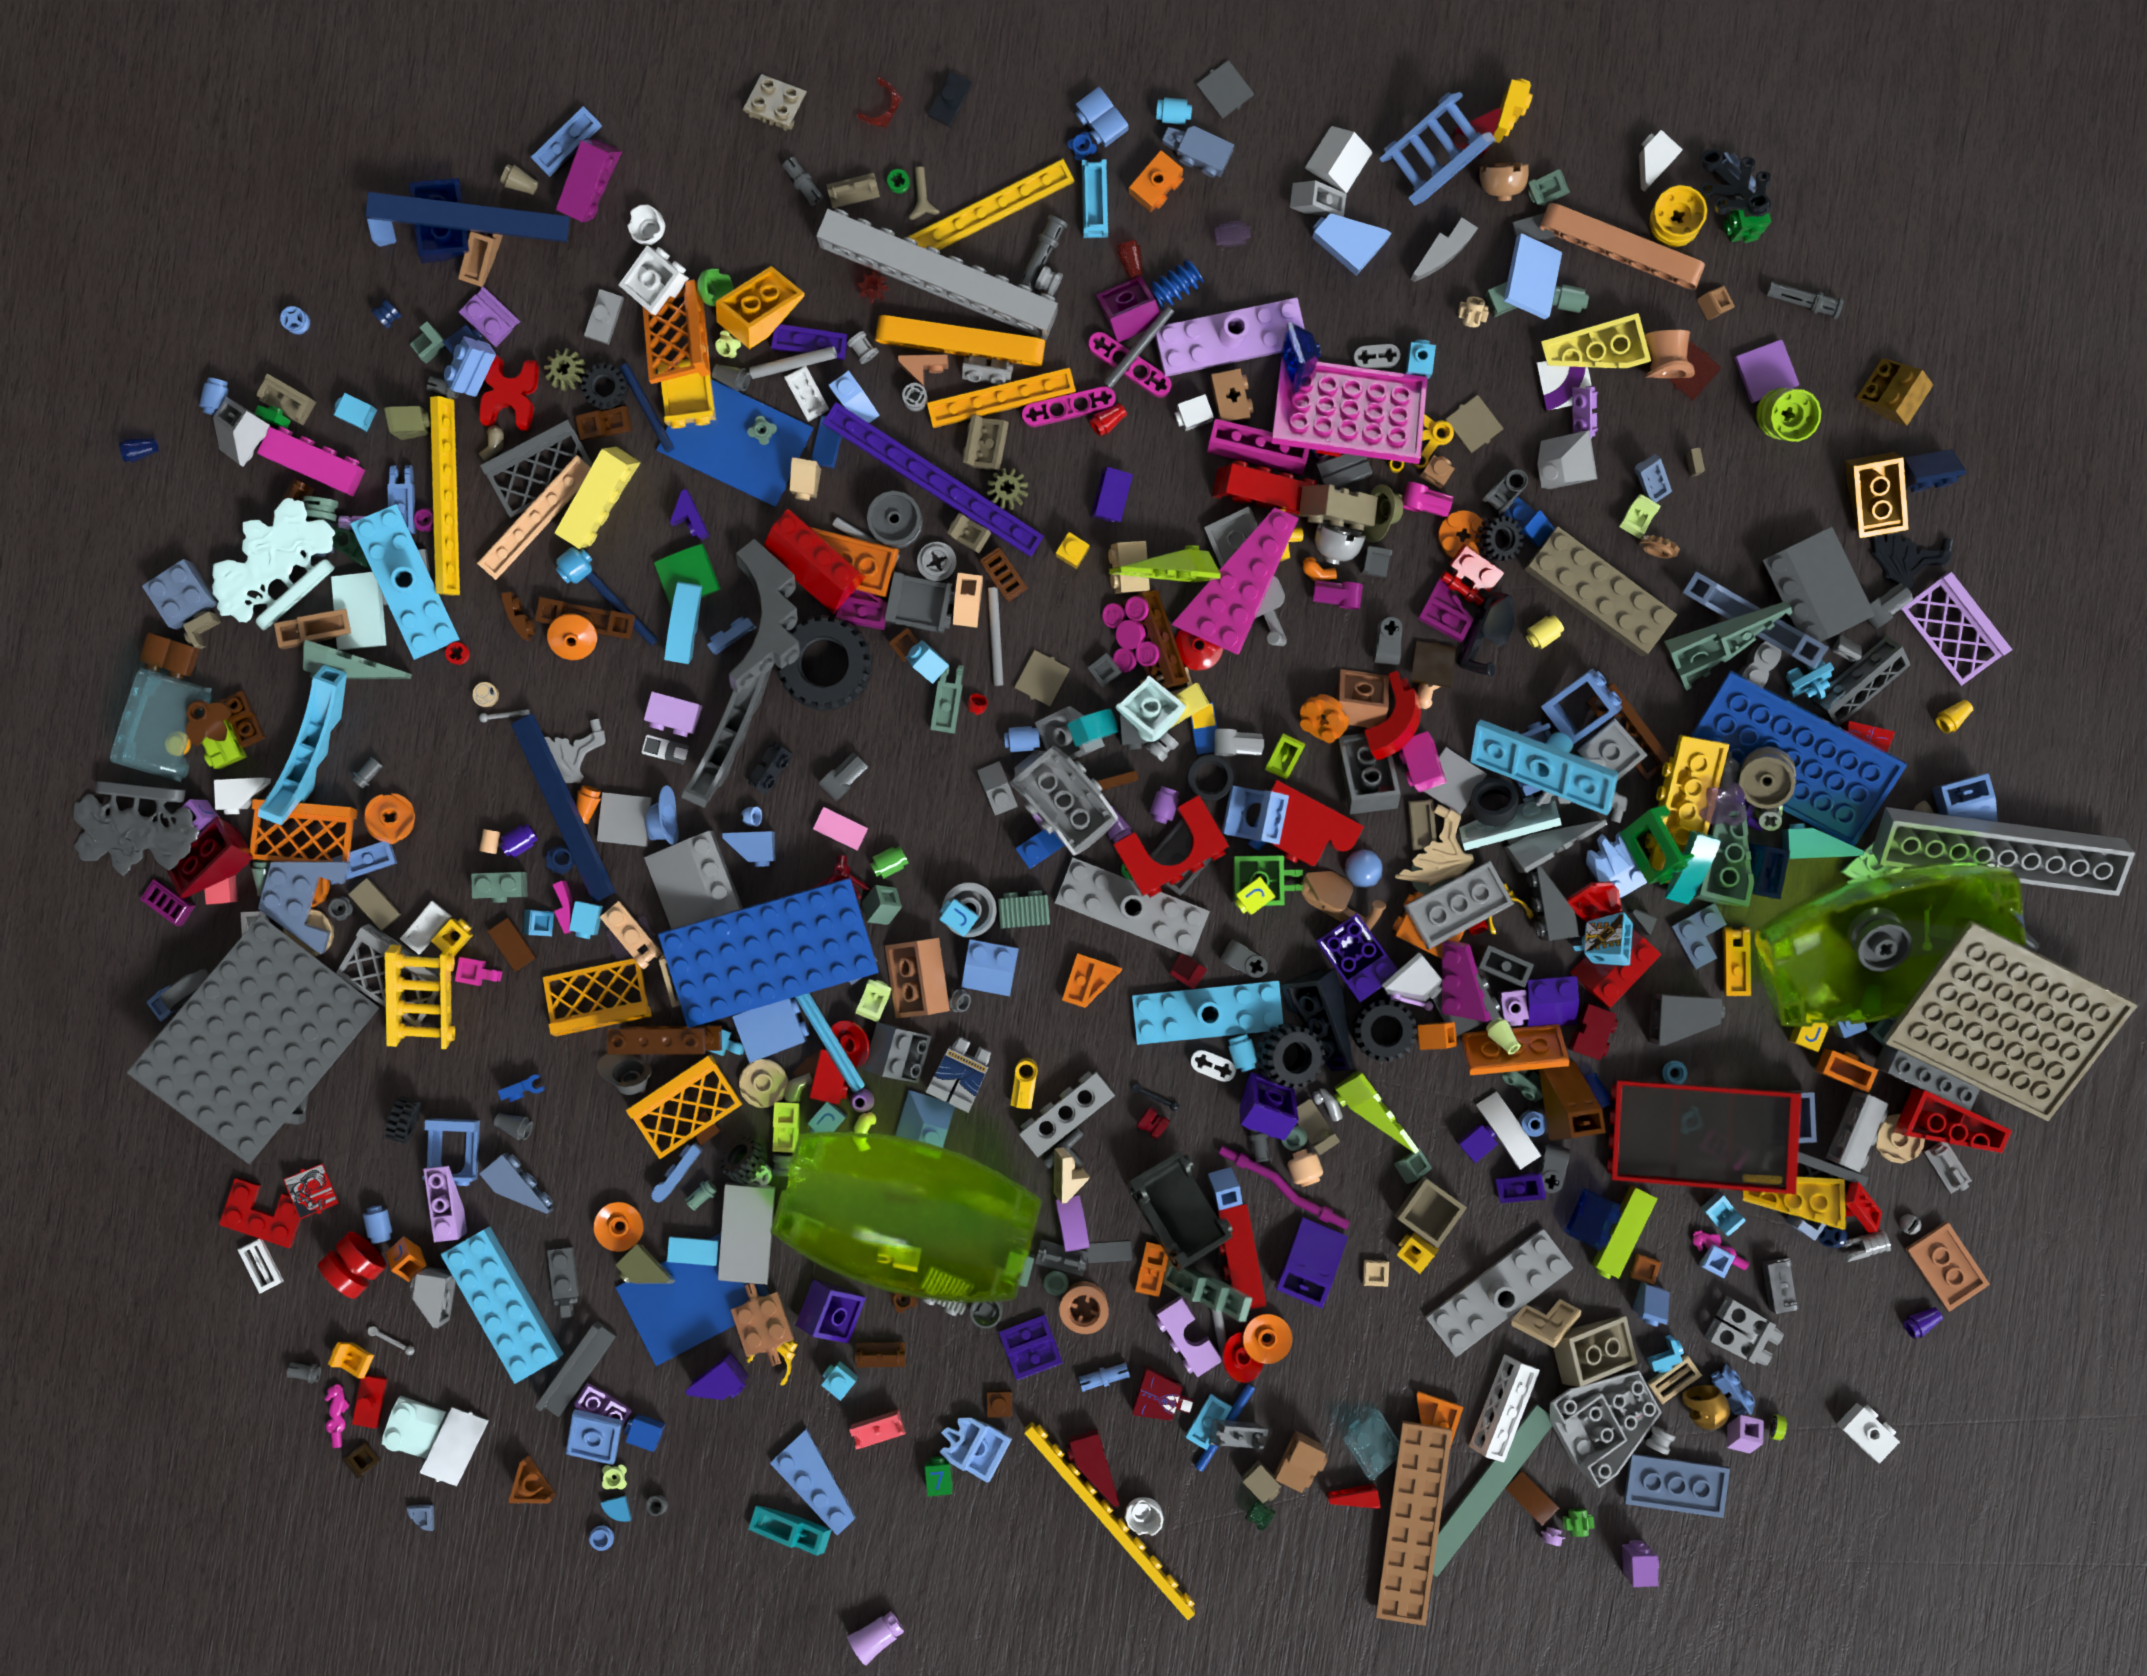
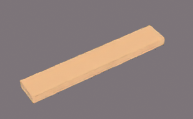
M576 455L477 564L497 580L578 492L591 467Z

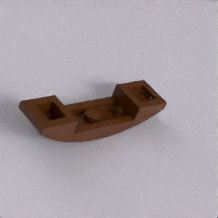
M539 597L535 617L536 622L550 625L561 615L578 614L587 618L594 625L599 635L631 640L635 615Z

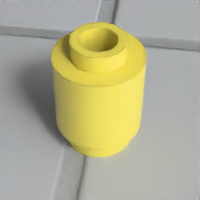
M1555 615L1546 616L1527 629L1528 635L1526 639L1533 648L1538 647L1541 650L1560 637L1564 627Z

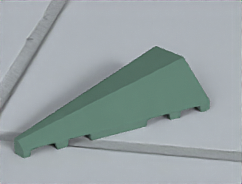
M1788 601L1664 641L1685 690L1691 689L1692 683L1702 675L1705 678L1710 675V669L1721 661L1726 663L1756 640L1755 636L1765 628L1768 630L1775 626L1774 622L1785 613L1788 615L1792 614L1793 612Z

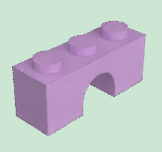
M1181 1295L1156 1311L1158 1316L1155 1319L1162 1332L1168 1331L1171 1339L1168 1340L1176 1353L1181 1351L1185 1358L1182 1363L1190 1374L1194 1372L1199 1377L1222 1362L1220 1354L1208 1336L1199 1342H1191L1184 1337L1185 1327L1194 1321L1195 1317Z

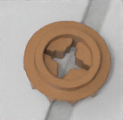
M1654 535L1644 536L1639 544L1646 553L1665 559L1678 556L1680 550L1675 542Z

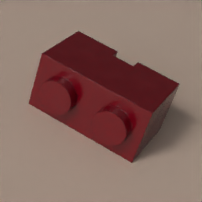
M1584 1003L1578 1022L1582 1023L1580 1031H1574L1568 1049L1601 1061L1602 1056L1605 1057L1609 1050L1610 1043L1607 1042L1610 1033L1613 1034L1616 1030L1618 1020L1615 1018L1617 1014Z

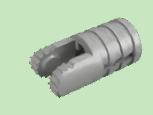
M1884 1230L1847 1239L1846 1243L1842 1246V1248H1848L1859 1244L1861 1251L1845 1256L1847 1262L1891 1250L1888 1236Z

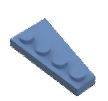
M806 1428L770 1464L829 1528L838 1535L856 1516L842 1490L839 1489L830 1468L827 1467L820 1450L812 1440L809 1430Z

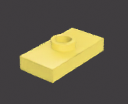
M1195 683L1175 695L1186 707L1173 726L1210 705L1199 683Z

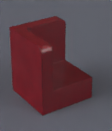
M1182 953L1168 973L1194 990L1207 969Z

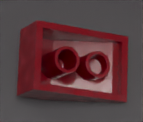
M216 816L197 835V840L191 842L190 852L185 858L180 859L178 864L171 870H167L179 897L184 899L236 875L249 863L253 856L239 829Z

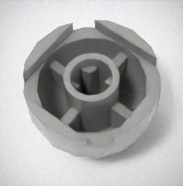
M1323 521V523H1318L1314 540L1318 551L1326 556L1325 561L1339 564L1340 561H1349L1355 558L1360 552L1366 536H1361L1362 532L1351 530L1348 526L1330 527L1329 521Z

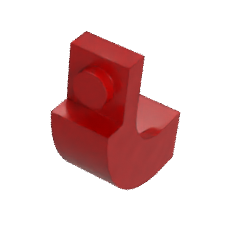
M1398 671L1388 674L1396 699L1392 715L1382 724L1364 730L1370 751L1377 761L1393 755L1402 749L1411 740L1420 722V698L1414 688H1410L1407 678H1402Z

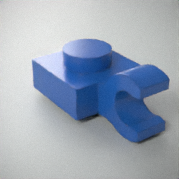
M532 1075L525 1081L499 1090L500 1099L509 1098V1101L512 1102L524 1097L522 1092L526 1090L532 1093L544 1091L546 1089L545 1086L536 1088L533 1084L534 1080L540 1078L541 1075Z

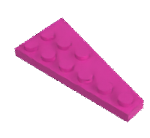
M1274 508L1219 570L1220 579L1210 580L1171 625L1239 655L1299 518Z

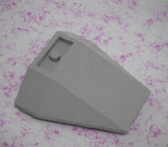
M1639 1370L1595 1381L1582 1387L1570 1388L1550 1402V1422L1572 1463L1596 1488H1600L1618 1475L1662 1413Z

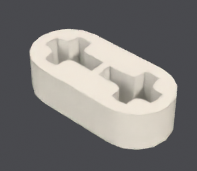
M1197 1050L1191 1056V1065L1197 1072L1223 1082L1230 1081L1235 1076V1066L1228 1059L1206 1050ZM1204 1054L1206 1055L1205 1059L1211 1062L1212 1065L1211 1067L1202 1065L1199 1068L1195 1058L1201 1057ZM1226 1063L1231 1073L1221 1077V1072L1214 1069V1066L1216 1064L1223 1067Z

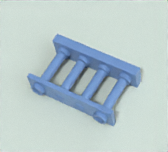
M1449 92L1438 101L1439 106L1401 140L1398 142L1395 140L1384 149L1386 153L1379 158L1381 162L1393 158L1413 184L1415 193L1409 199L1414 206L1428 199L1496 140L1490 132L1482 135L1480 132L1476 133L1455 104L1463 96L1461 92L1455 94ZM1445 111L1449 112L1469 139L1467 141L1469 146L1464 150L1456 147L1436 120ZM1428 126L1450 154L1449 159L1451 161L1446 166L1438 163L1418 136ZM1410 142L1432 170L1431 175L1433 177L1427 182L1421 180L1401 153V150Z

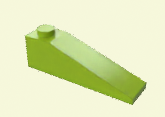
M1192 545L1185 546V550L1109 569V574L1191 583L1220 579V572L1209 551H1201L1199 546Z
M1356 1070L1334 1087L1337 1091L1334 1097L1342 1107L1347 1105L1351 1110L1415 1154L1419 1151L1360 1071Z

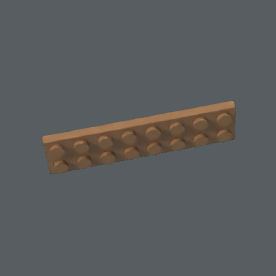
M1402 1421L1376 1618L1426 1626L1452 1428Z

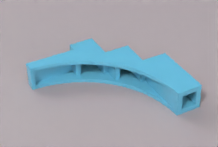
M323 665L313 677L309 701L298 737L278 781L259 808L258 817L282 825L298 803H304L313 792L317 767L328 754L330 732L342 716L346 672Z

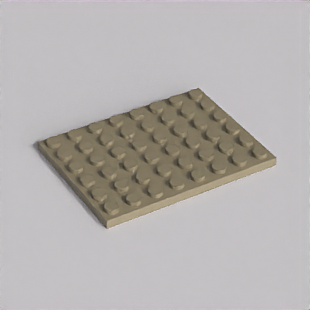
M1969 920L1883 1040L1887 1045L2049 1121L2138 1005L2135 1001Z

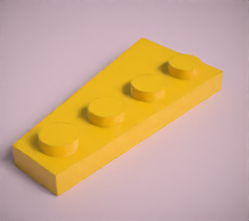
M1743 1174L1742 1181L1782 1185V1176ZM1797 1177L1796 1195L1742 1190V1201L1842 1230L1846 1228L1845 1179Z

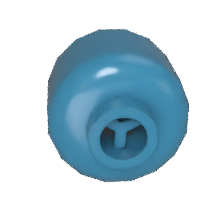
M570 547L556 559L557 567L555 570L567 583L571 581L577 584L592 572V566L589 562L593 559L584 549L579 551L575 547Z

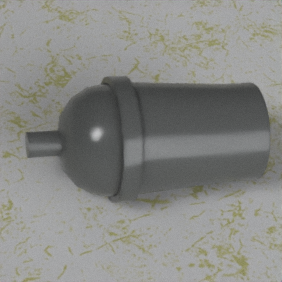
M1732 752L1727 753L1717 797L1738 798L1741 768L1738 761L1732 758Z

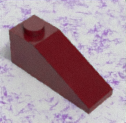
M1098 1429L1070 1437V1445L1066 1446L1070 1461L1075 1460L1079 1470L1114 1507L1119 1506L1118 1495Z

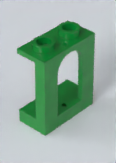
M1666 805L1648 810L1619 833L1648 884L1655 882L1663 884L1673 878L1672 873H1677L1689 866L1687 862L1695 857L1694 853L1682 855L1664 824L1663 819L1671 814ZM1649 830H1651L1665 856V866L1662 870H1656L1652 867L1636 838H1640Z

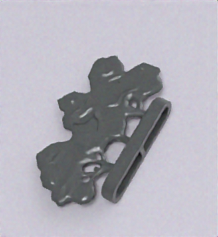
M96 781V793L111 795L110 801L104 805L99 803L93 795L87 794L80 802L74 803L73 819L84 829V833L80 834L74 844L76 851L79 853L78 856L83 861H98L101 856L109 852L113 868L122 876L130 870L132 864H137L142 860L143 850L145 849L151 850L158 864L167 870H171L178 864L180 859L185 858L190 852L191 842L197 840V835L199 834V830L192 823L193 814L189 808L183 807L177 809L174 814H171L164 807L167 801L183 802L185 790ZM116 797L134 798L133 806L120 811L116 803ZM140 798L156 802V812L150 817H143L139 814ZM110 808V813L106 816L105 811ZM161 813L163 818L167 817L169 827L167 828L160 821ZM154 816H157V821H156V822H153V821H152V819L154 818ZM171 817L176 818V823L173 824Z

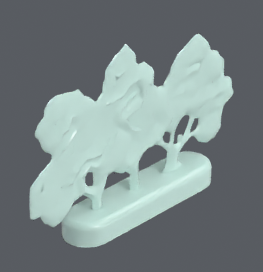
M292 498L284 499L277 509L274 510L275 517L272 527L266 526L260 520L243 522V533L246 535V538L243 540L242 551L248 556L245 563L226 560L213 565L212 576L214 583L212 585V594L219 601L217 609L220 611L221 616L232 615L238 622H247L253 615V605L267 604V609L256 619V624L262 630H265L334 570L335 567L328 560H322L314 567L310 563L311 556L315 553L322 554L332 551V537L335 535V531L325 520L307 522V512L304 503L299 500L294 501ZM301 550L306 552L305 559L300 554ZM297 564L306 568L308 572L293 584L289 579L293 566ZM281 579L289 589L277 600H274L268 595V586L273 580ZM261 584L265 586L264 592L260 589ZM254 590L263 596L261 598L258 595L255 599L247 596V592ZM245 600H250L252 604L246 605Z

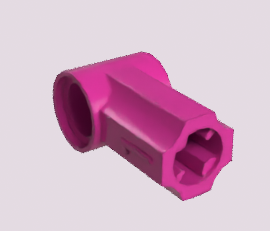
M1407 482L1402 502L1403 507L1407 510L1415 512L1425 511L1447 518L1452 506L1453 496L1429 490L1427 486L1419 483Z

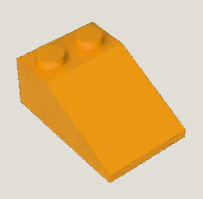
M770 266L716 301L717 323L747 348L751 349L770 336L804 297V292Z

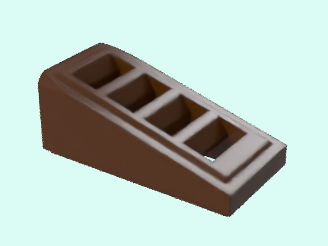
M1000 547L980 560V564L1007 602H1010L1028 589ZM1000 557L1002 561L990 568L988 564ZM1006 565L1008 569L998 576L994 574V572ZM1009 574H1012L1013 578L1005 582L1003 585L1000 583L1002 579H1004ZM1017 581L1019 586L1007 593L1005 589Z

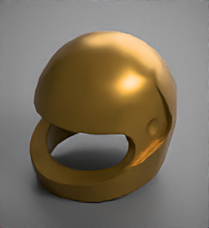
M1712 1385L1691 1387L1683 1392V1403L1692 1409L1689 1416L1695 1425L1702 1429L1715 1430L1726 1423L1730 1415V1407L1727 1398L1720 1388ZM1694 1396H1700L1702 1400H1693L1690 1398Z

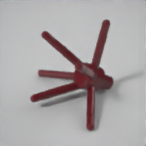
M844 855L837 857V864L833 867V874L813 887L851 877L857 899H860L861 895L855 884L868 892L872 890L871 887L850 874V867L847 866V857Z

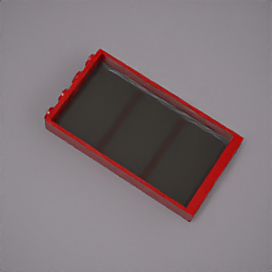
M1620 1079L1617 1080V1085H1612L1611 1100H1616V1110L1611 1109L1610 1124H1615L1614 1134L1609 1135V1149H1613V1159H1608L1607 1173L1612 1174V1180L1796 1195L1801 1092Z

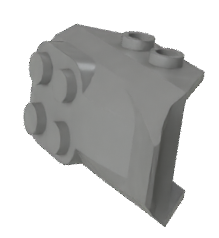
M1055 745L1047 751L1035 750L1014 768L1015 778L1010 784L1026 801L1024 804L1025 808L1031 815L1037 814L1043 820L1040 824L1048 834L1053 832L1073 856L1088 849L1119 818L1100 792L1103 789L1094 778L1089 780L1084 774L1086 769L1078 760L1073 762L1069 756Z

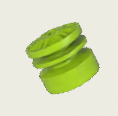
M1776 388L1769 391L1760 400L1757 406L1756 419L1760 429L1769 437L1798 442L1807 439L1816 431L1821 420V408L1814 395L1805 390ZM1782 411L1787 412L1786 416L1781 415Z

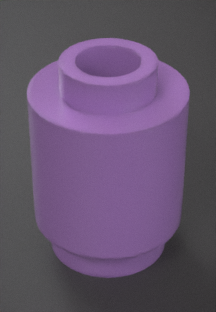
M1161 786L1160 791L1156 792L1149 812L1153 815L1152 820L1166 824L1167 820L1172 821L1180 801L1178 798L1180 792Z

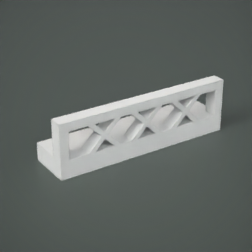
M1504 1354L1469 1447L1487 1458L1501 1462L1505 1461L1539 1374V1369L1521 1363ZM1511 1363L1514 1366L1510 1376H1508L1507 1371ZM1503 1388V1395L1501 1399H1499L1498 1394L1500 1392V1389ZM1494 1411L1493 1421L1490 1422L1489 1417L1491 1412ZM1485 1434V1441L1483 1446L1481 1447L1479 1446V1443L1482 1438V1435Z

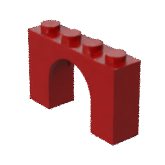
M1200 795L1176 809L1189 830L1192 839L1190 853L1183 862L1173 866H1165L1155 862L1150 858L1135 832L1113 844V848L1142 897L1146 894L1149 898L1162 891L1160 886L1169 882L1172 886L1184 879L1181 874L1189 869L1194 873L1205 866L1203 861L1211 857L1215 861L1226 854L1224 849L1229 847Z

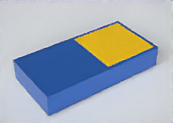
M1211 702L1210 705L1190 716L1197 755L1214 752L1215 730L1218 728L1214 704Z

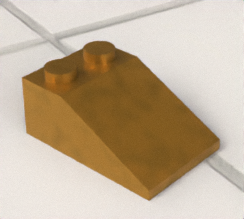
M1895 452L1845 460L1847 487L1858 537L1863 538L1908 530L1903 457Z

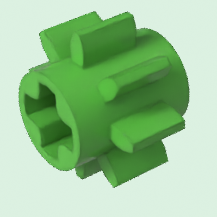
M1585 1508L1569 1509L1568 1516H1563V1528L1566 1531H1570V1536L1573 1537L1588 1536L1589 1529L1595 1528L1594 1516L1587 1514V1509Z

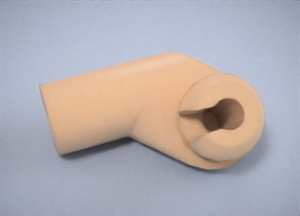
M1422 683L1419 685L1417 695L1420 698L1422 709H1427L1432 705L1433 691L1440 686L1433 685L1429 687L1428 684Z

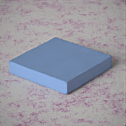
M574 1409L566 1454L614 1465L623 1420Z

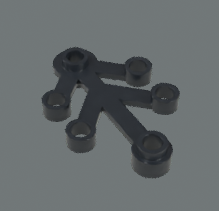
M1710 149L1703 153L1702 167L1707 172H1715L1728 185L1703 183L1699 188L1702 197L1705 200H1709L1714 195L1740 196L1744 199L1729 200L1726 197L1716 199L1715 211L1718 214H1726L1730 209L1746 210L1751 216L1760 217L1770 211L1771 201L1766 195V189L1771 184L1770 173L1766 171L1757 173L1755 176L1756 192L1753 194L1748 189L1751 173L1755 170V160L1752 157L1741 159L1739 180L1722 165V154L1720 151Z

